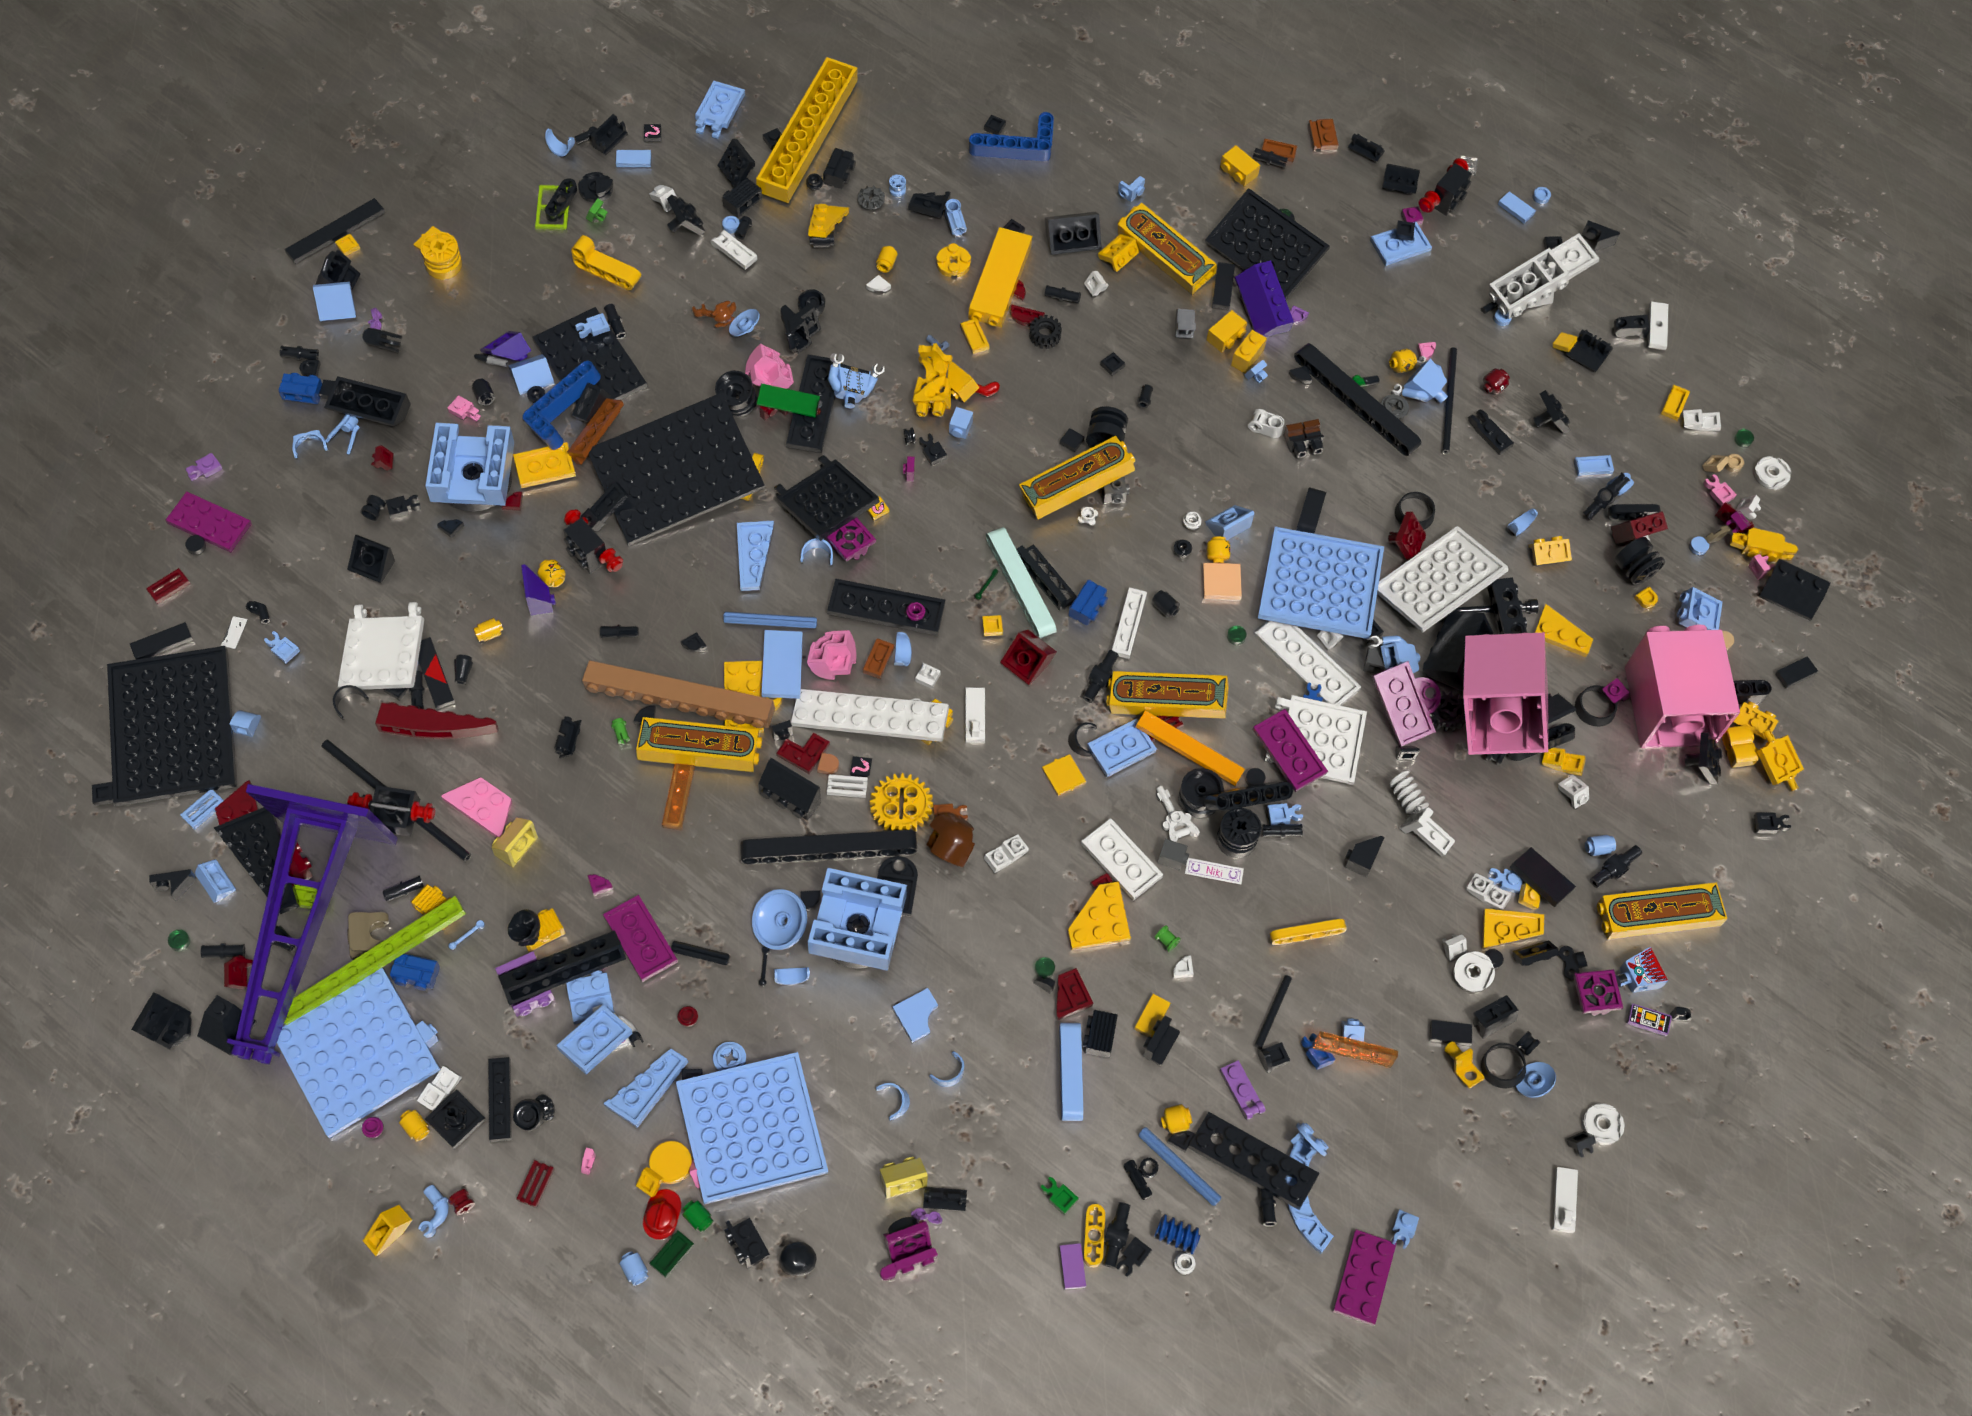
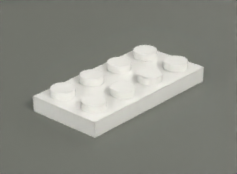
M1111 818L1081 841V845L1115 882H1119L1120 887L1133 901L1163 877V873Z

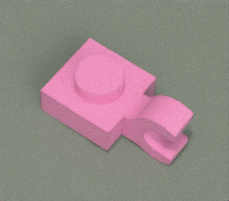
M459 395L447 408L449 413L462 420L467 416L477 422L481 415L477 414L479 410L474 407L473 403Z

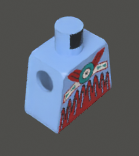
M1651 947L1626 960L1620 967L1621 974L1615 975L1618 986L1628 985L1632 993L1660 989L1668 982Z

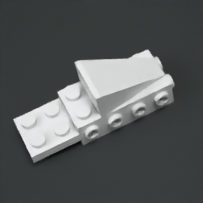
M1580 233L1554 249H1546L1490 283L1489 297L1492 302L1498 304L1502 315H1506L1508 319L1517 317L1527 308L1553 303L1554 292L1565 288L1571 278L1598 263L1599 257Z

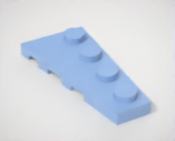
M774 521L737 523L741 591L760 590Z
M673 1049L668 1050L652 1063L647 1071L643 1074L640 1073L631 1084L619 1090L614 1098L608 1099L603 1103L604 1106L638 1128L687 1065V1058Z

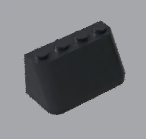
M1458 610L1448 614L1444 619L1441 631L1437 634L1434 645L1430 649V654L1423 664V671L1428 677L1459 691H1464L1465 636L1493 635L1492 628L1485 614Z

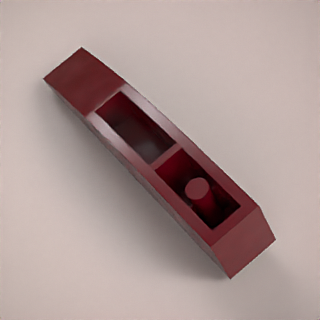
M394 702L381 703L375 722L379 732L428 739L477 737L498 733L499 731L497 722L492 718H476L469 714L463 716L450 711L444 713L432 708L425 710L413 705L406 707Z

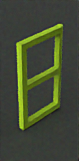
M539 185L536 229H567L569 206L564 212L563 225L540 224L541 209L545 210L547 206L542 205L543 190H557L559 186Z

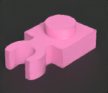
M1715 474L1710 478L1712 482L1708 479H1705L1703 482L1706 488L1711 489L1709 494L1720 506L1736 497V493L1725 482L1719 483V478Z

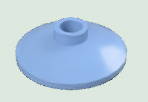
M749 309L740 313L730 324V334L737 337L750 333L759 320V312L756 309Z
M1530 1063L1526 1065L1524 1079L1516 1088L1526 1097L1536 1098L1543 1096L1554 1087L1556 1073L1546 1063Z

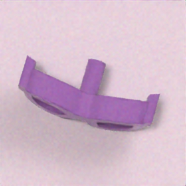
M377 308L371 309L373 319L369 320L368 323L371 324L370 328L380 330L382 324L379 320L382 318V314Z
M917 1208L911 1212V1217L916 1218L918 1221L928 1220L935 1225L942 1224V1218L938 1212L933 1211L927 1214L922 1208Z

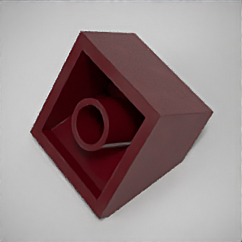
M1025 630L1017 634L1000 663L1030 685L1048 667L1057 651L1030 630Z

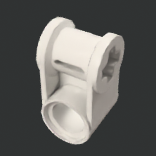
M1256 409L1254 411V417L1248 424V428L1251 431L1274 439L1282 435L1284 419L1281 416L1266 412L1263 409Z

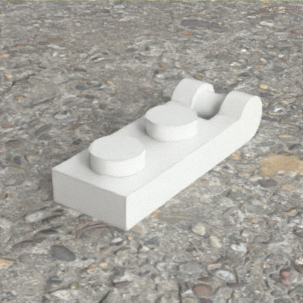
M725 230L721 231L717 238L714 237L710 241L714 248H718L745 270L758 260L754 252Z

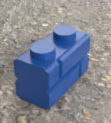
M284 373L279 393L282 400L319 404V392L322 382L320 378L314 375L307 377L301 376L298 373Z
M1087 580L1069 608V617L1078 620L1086 626L1089 625L1091 620L1095 621L1099 614V607H1104L1108 600V597H1106L1107 589L1091 580Z
M403 954L394 960L390 976L394 983L399 986L410 984L414 985V988L425 991L426 988H434L440 966L434 960Z

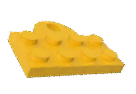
M762 661L724 662V689L762 697ZM782 698L773 699L775 711L780 707ZM725 720V726L759 729V733H764V727L756 728L751 724H737L732 720Z

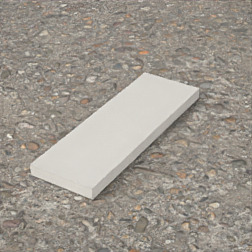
M1269 621L1255 632L1254 636L1306 686L1308 683H1311L1310 687L1315 691L1318 684H1321V691L1317 696L1323 697V702L1342 706L1361 690V686L1298 626Z

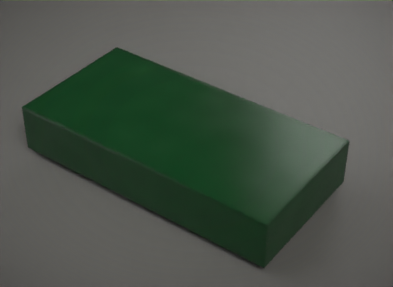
M677 1230L649 1264L663 1277L667 1278L692 1249L694 1243Z

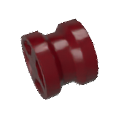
M467 1189L457 1191L448 1199L449 1204L454 1206V1212L457 1216L465 1214L475 1205L473 1199L468 1197L469 1192Z

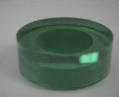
M1741 429L1735 435V442L1740 447H1749L1754 441L1753 433L1747 429Z
M1232 626L1228 630V641L1233 645H1241L1246 639V630L1241 626Z
M175 930L169 935L168 944L175 951H183L189 946L190 937L184 930Z
M1040 958L1035 964L1036 975L1042 976L1043 979L1053 976L1055 972L1054 962L1050 958Z

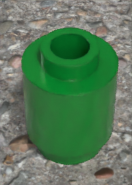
M691 1200L683 1208L685 1212L682 1216L695 1230H699L701 1233L714 1222L711 1218L712 1215L698 1200L696 1202Z

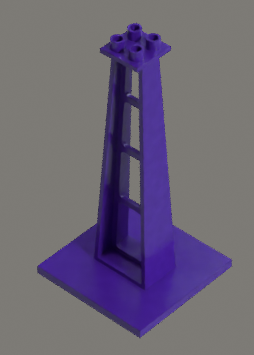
M248 784L246 793L277 819L284 822L236 1040L228 1039L227 1043L233 1046L231 1055L245 1060H250L251 1058L257 1060V1062L270 1065L272 1056L280 1057L281 1053L274 1050L354 837L396 845L398 838L369 809ZM301 826L338 833L320 882L289 876ZM288 883L317 889L313 906L302 936L299 939L275 934L285 887ZM275 941L297 946L284 986L280 992H273L262 988L271 945ZM265 996L277 999V1005L265 1038L263 1040L251 1039L250 1034L259 998Z

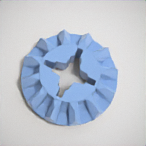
M725 1042L714 1051L713 1062L719 1071L746 1064V1053L738 1043ZM732 1052L733 1058L736 1060L731 1061L727 1065V1060L724 1057H728Z

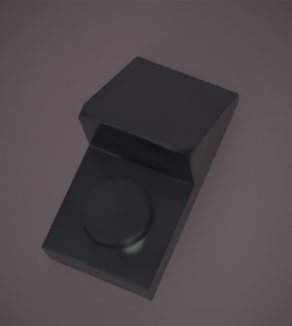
M1588 220L1581 236L1597 241L1594 251L1614 246L1620 232Z
M191 869L149 875V882L152 887L158 891H166L171 888V896L175 901H178L196 881V876Z

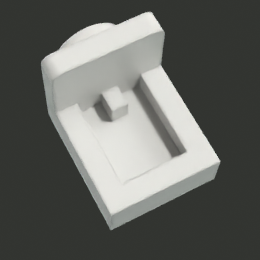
M659 185L654 188V191L649 193L652 200L661 203L664 211L668 212L672 209L667 198L670 195L676 196L673 188Z

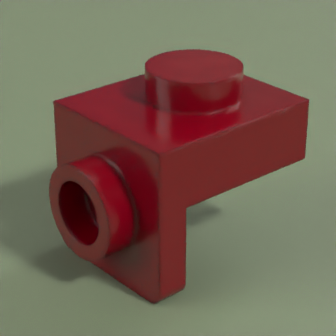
M235 956L224 963V987L240 990L247 988V968L253 964V960L245 959L244 956Z

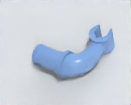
M434 1185L428 1186L423 1192L433 1204L434 1211H436L430 1221H423L419 1225L418 1229L422 1232L429 1227L428 1232L424 1234L426 1238H431L435 1235L436 1228L445 1221L449 1209L448 1198L443 1197Z

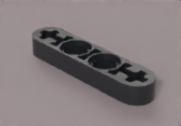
M1564 723L1548 729V738H1554L1553 740H1548V750L1575 738L1574 725ZM1508 753V757L1513 761H1521L1539 753Z

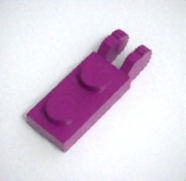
M931 1248L889 1264L886 1267L884 1266L880 1271V1277L883 1281H889V1279H894L898 1272L902 1271V1274H907L914 1271V1266L922 1264L923 1267L935 1263L934 1259L938 1257L935 1248Z

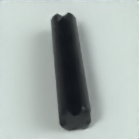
M673 941L671 945L673 953L722 965H728L730 961V955L727 953L679 941Z

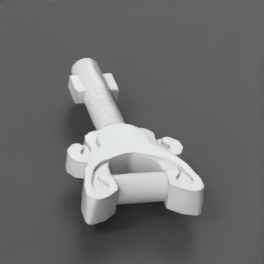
M1163 786L1156 788L1158 792L1156 795L1159 801L1163 802L1169 814L1162 825V828L1168 831L1169 840L1177 842L1178 838L1186 835L1197 837L1200 831L1191 822V815L1174 809L1169 799L1171 795L1168 789L1165 790ZM1177 826H1186L1180 830H1174Z

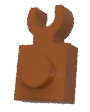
M953 804L933 805L934 819L944 813H954L962 816L966 821L968 820V815L960 814L962 811H967L966 805H960L957 809H953Z

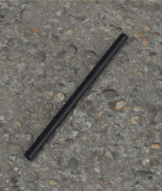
M1455 347L1450 348L1448 397L1446 398L1442 453L1444 454L1450 452L1457 348Z

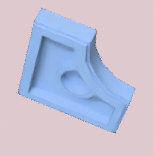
M927 988L892 1007L912 1043L930 1034L928 1018L932 1011L938 1007V1004Z

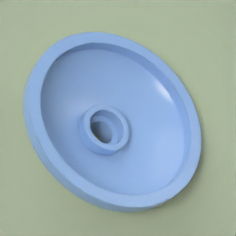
M777 889L766 893L756 904L752 916V927L756 938L762 945L774 950H784L796 944L802 937L807 924V911L803 901L795 893L784 889Z

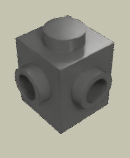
M1121 477L1101 488L1103 503L1119 504L1125 502L1126 495H1129V484L1125 483V477Z

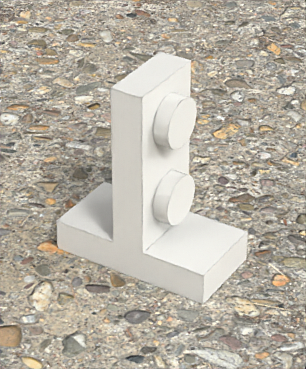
M1426 807L1410 814L1400 829L1405 834L1411 831L1415 832L1441 857L1446 855L1455 840L1430 819L1434 811Z

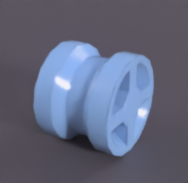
M902 175L890 177V194L895 197L903 196L906 192L905 177Z

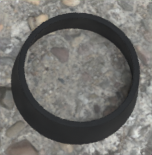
M1421 492L1405 494L1395 507V517L1398 523L1401 525L1405 516L1401 510V502L1409 498H1416L1427 503L1432 510L1430 518L1419 521L1423 530L1427 529L1434 521L1435 504L1433 500Z
M1593 685L1587 687L1576 698V713L1588 725L1595 727L1605 726L1615 717L1618 702L1613 703L1614 712L1607 717H1595L1589 714L1583 707V694L1589 691H1597L1606 695L1603 692L1604 686Z
M1495 1044L1484 1054L1481 1060V1072L1485 1079L1495 1087H1515L1525 1077V1057L1521 1050L1512 1044ZM1498 1048L1512 1050L1522 1059L1523 1069L1518 1076L1512 1079L1498 1078L1487 1067V1054Z

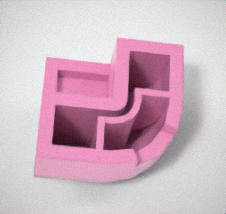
M759 344L749 356L745 374L751 376L752 383L756 386L761 387L762 383L788 389L794 383L790 365L784 363L779 357L780 353Z
M850 630L825 632V636L819 638L816 642H812L807 664L814 674L829 680H834L835 675H850L852 664H856V646Z

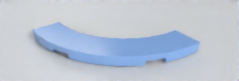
M1300 1139L1293 1146L1289 1156L1309 1167L1311 1159L1307 1160L1305 1156L1311 1151L1310 1147L1312 1145L1306 1140ZM1293 1177L1285 1179V1182L1290 1186L1297 1184ZM1308 1196L1300 1210L1287 1204L1299 1232L1316 1251L1322 1254L1334 1236L1327 1231L1316 1215H1314Z

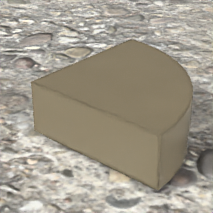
M1727 525L1722 526L1715 534L1711 532L1705 539L1708 543L1720 541L1731 529Z

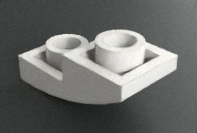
M1016 835L1002 842L1000 847L985 854L984 860L993 872L996 873L1026 854L1029 848L1020 836Z
M1477 873L1466 888L1473 896L1495 910H1504L1511 899L1510 893L1494 886V881Z

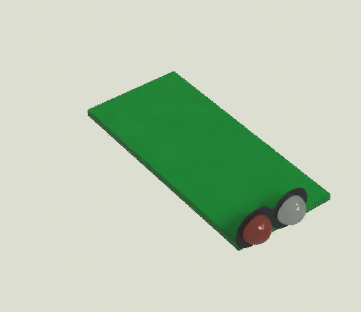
M761 383L757 405L816 417V413L817 415L821 413L819 407L822 406V401L819 399L820 396Z

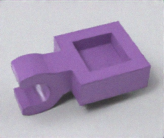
M210 453L195 461L197 466L192 465L185 469L188 477L193 481L201 475L207 478L221 471L222 466L215 456Z

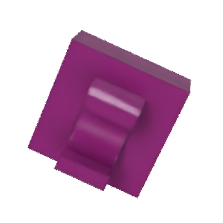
M1736 511L1732 514L1731 517L1733 519L1726 523L1727 526L1731 523L1736 524V529L1732 531L1733 533L1738 532L1740 529L1745 530L1751 526L1741 511Z

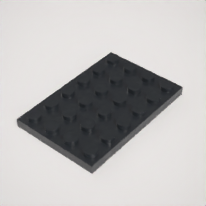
M1249 188L1205 239L1206 244L1244 271L1255 264L1271 260L1286 300L1330 249V245Z
M596 307L532 337L533 342L541 354L546 357L549 366L559 381L584 361H591L601 375L600 380L595 386L608 392L611 395L609 399L622 400L648 387L647 382L611 329L596 336L589 333L585 338H580L579 332L583 330L577 331L575 325L578 323L586 324L587 318L600 314ZM579 399L574 402L575 405H577Z

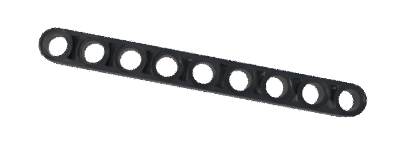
M1307 343L1294 354L1296 362L1301 367L1306 366L1310 375L1401 454L1409 456L1421 445V439L1417 434L1315 346Z
M914 830L748 839L740 843L741 863L752 865L912 855L917 853V838Z

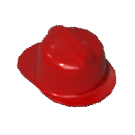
M662 1189L657 1192L656 1196L650 1197L643 1218V1227L649 1237L663 1240L674 1232L682 1204L676 1192L670 1189Z

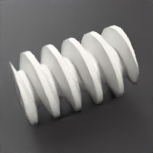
M1404 771L1398 774L1390 782L1389 786L1394 789L1393 793L1398 795V801H1402L1401 806L1406 808L1405 813L1413 814L1428 807L1429 803H1422L1425 796L1418 797L1421 790H1414L1418 784H1410L1414 778H1407L1406 776L1410 771Z

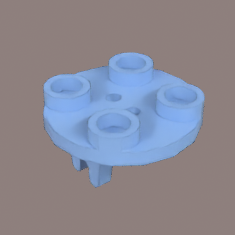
M1298 1122L1296 1127L1300 1132L1291 1140V1143L1296 1144L1300 1139H1306L1312 1145L1310 1147L1311 1151L1305 1156L1307 1160H1310L1317 1152L1325 1157L1328 1154L1326 1151L1329 1148L1328 1145L1321 1138L1316 1139L1312 1135L1315 1131L1307 1123L1303 1122L1301 1124Z

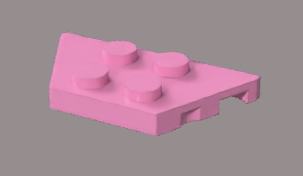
M480 777L441 796L443 801L496 838L501 837L505 824L508 821V812L511 809L512 799Z

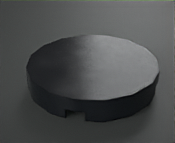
M601 172L585 174L578 183L581 197L592 203H595L597 198L601 201L607 200L611 196L613 188L605 193L604 196L597 197L595 180L610 179V177L603 175Z

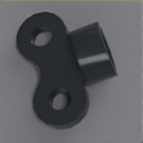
M1570 946L1560 948L1559 956L1566 962L1564 974L1568 979L1574 980L1573 975L1569 974V971L1574 970L1575 973H1580L1579 968L1588 966L1584 951L1574 953L1573 948ZM1565 951L1570 952L1568 956L1564 955Z

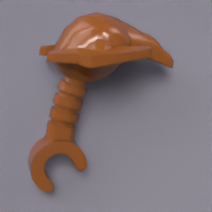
M724 301L717 304L714 311L707 310L704 304H702L701 309H696L693 306L692 310L696 317L707 316L714 318L718 322L715 324V327L718 328L727 326L735 319L732 315L736 311V304L732 302L727 307L730 301Z

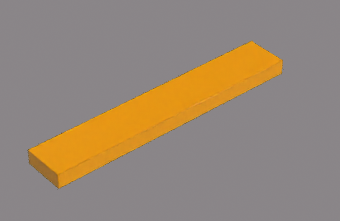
M1146 710L1135 726L1198 765L1212 770L1220 778L1236 786L1245 770L1243 767Z

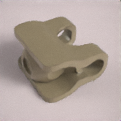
M352 912L348 915L347 935L351 959H356L384 941L376 940L370 934L375 929L384 928L389 924L387 913Z

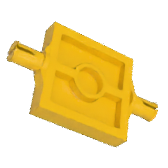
M1771 729L1764 731L1763 733L1768 742L1764 747L1758 749L1757 753L1772 785L1787 781L1791 791L1798 789L1799 787L1794 777L1804 768L1789 736L1785 735L1775 739Z

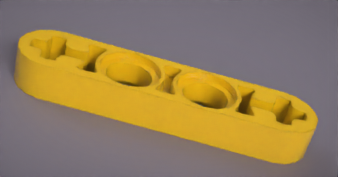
M1335 919L1272 931L1269 935L1273 945H1280L1341 934L1347 928L1344 919Z

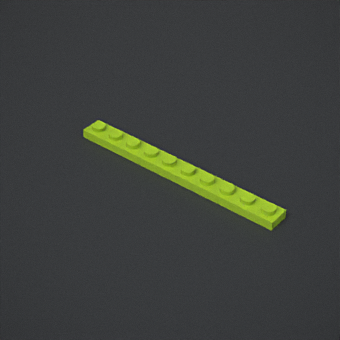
M456 896L452 897L294 997L284 1024L288 1025L346 991L466 915L459 899Z

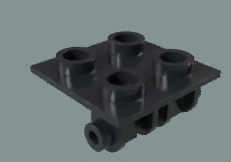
M1582 329L1576 344L1565 355L1596 372L1613 350V347L1610 346L1611 343H1607L1604 340L1601 341L1602 338L1596 339L1597 335L1593 337V334L1588 332V330Z

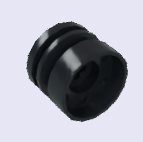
M732 370L724 373L717 380L715 386L716 395L721 392L723 393L733 417H743L753 411L757 403V395L752 381L747 374Z
M1102 406L1095 408L1091 413L1086 437L1088 446L1092 448L1114 436H1117L1119 441L1124 442L1128 424L1127 415L1122 410L1114 407Z
M1640 537L1632 541L1614 559L1622 571L1628 570L1626 576L1631 578L1633 585H1639L1652 578L1665 564L1664 558L1659 557L1660 553L1658 551L1652 552L1653 545L1646 537Z
M1245 808L1227 811L1222 817L1216 836L1217 845L1220 850L1232 858H1244L1250 855L1255 850L1262 830L1261 821L1258 816Z

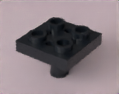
M732 139L717 166L735 188V185L739 181L746 179L750 170L754 169L755 161L738 139Z
M670 195L667 198L676 215L667 224L672 232L675 233L681 226L700 236L706 232L702 226L703 221L696 215V208L691 203L688 204L681 197L677 198L674 195Z
M1546 390L1539 393L1547 411L1533 417L1537 427L1539 428L1553 420L1564 434L1571 431L1568 426L1570 421L1567 415L1562 412L1563 407L1560 401L1556 399L1554 394L1550 395Z
M1709 732L1701 733L1700 754H1685L1686 766L1699 765L1710 784H1718V777L1721 776L1719 760L1722 759V750L1718 748L1715 739L1711 737Z
M457 1089L425 1118L429 1125L453 1149L458 1147L486 1120Z

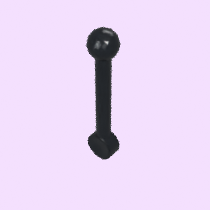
M765 946L762 947L763 963L761 979L759 980V985L762 987L767 983L765 973L767 954L770 953V948Z

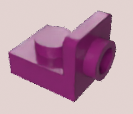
M1618 678L1603 688V692L1614 704L1619 700L1624 702L1629 698V691Z

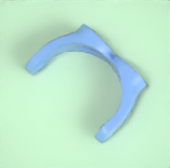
M320 430L293 436L292 449L295 458H298L297 447L307 438L321 441L325 451H328L327 443Z

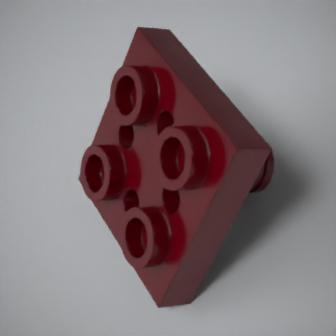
M1406 512L1399 531L1389 532L1390 535H1388L1389 543H1396L1407 561L1420 553L1423 541L1426 539V533L1413 512Z

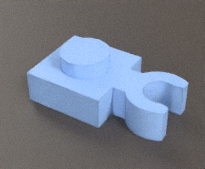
M603 313L587 318L586 324L578 323L575 325L577 331L583 330L579 332L580 338H585L589 333L596 336L610 331Z
M275 631L272 632V635L275 637L274 640L264 639L267 646L272 647V653L285 664L300 652L294 643L286 637L281 640Z
M1287 803L1268 805L1267 812L1270 825L1290 824V819L1294 821L1302 820L1303 814L1297 815L1295 811L1301 810V805L1296 804L1292 808H1288Z
M1495 868L1489 870V874H1493L1496 877L1495 879L1488 878L1494 881V885L1499 883L1501 884L1500 889L1520 894L1523 879L1514 871L1504 869L1503 873H1500Z
M1399 1209L1392 1231L1397 1232L1392 1238V1244L1395 1245L1396 1241L1400 1239L1404 1243L1403 1249H1406L1410 1238L1412 1239L1415 1234L1419 1217Z

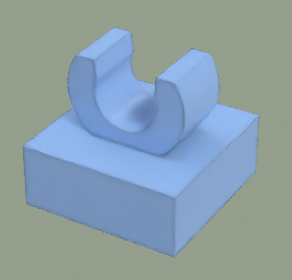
M1262 360L1244 376L1248 380L1254 376L1255 380L1260 383L1268 376L1262 370L1267 364Z

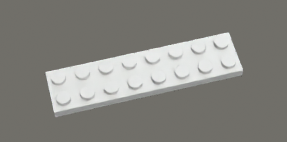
M801 689L800 699H796L791 724L796 727L942 742L949 705Z

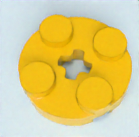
M949 244V246L942 248L937 254V269L944 276L951 277V275H957V277H961L970 269L971 255L966 249L957 244ZM953 259H954V260H957V263H955V262L950 263V262H951V260H953Z

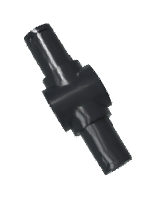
M1621 472L1611 484L1599 490L1597 496L1593 499L1594 502L1583 513L1592 520L1602 508L1605 509L1615 501L1619 491L1630 479ZM1607 491L1610 492V500L1603 501L1602 494Z
M1109 650L1103 662L1093 667L1088 678L1090 685L1083 695L1085 701L1092 703L1098 692L1103 687L1106 688L1108 686L1109 678L1113 676L1112 667L1119 656L1117 652Z
M1634 845L1623 854L1620 853L1618 855L1615 853L1603 863L1602 870L1594 875L1590 882L1594 887L1598 888L1609 879L1620 878L1630 869V863L1642 855V850L1637 845Z
M1119 1202L1115 1218L1108 1225L1104 1240L1107 1249L1103 1266L1115 1269L1119 1251L1126 1246L1130 1230L1128 1229V1224H1126L1131 1207L1129 1204Z

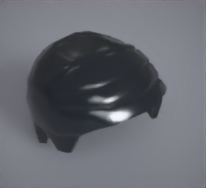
M815 289L806 290L798 297L799 311L811 303L815 307L817 316H820L825 308L824 295Z
M797 1241L789 1243L783 1248L779 1257V1264L781 1270L787 1275L804 1276L815 1268L817 1257L811 1246Z

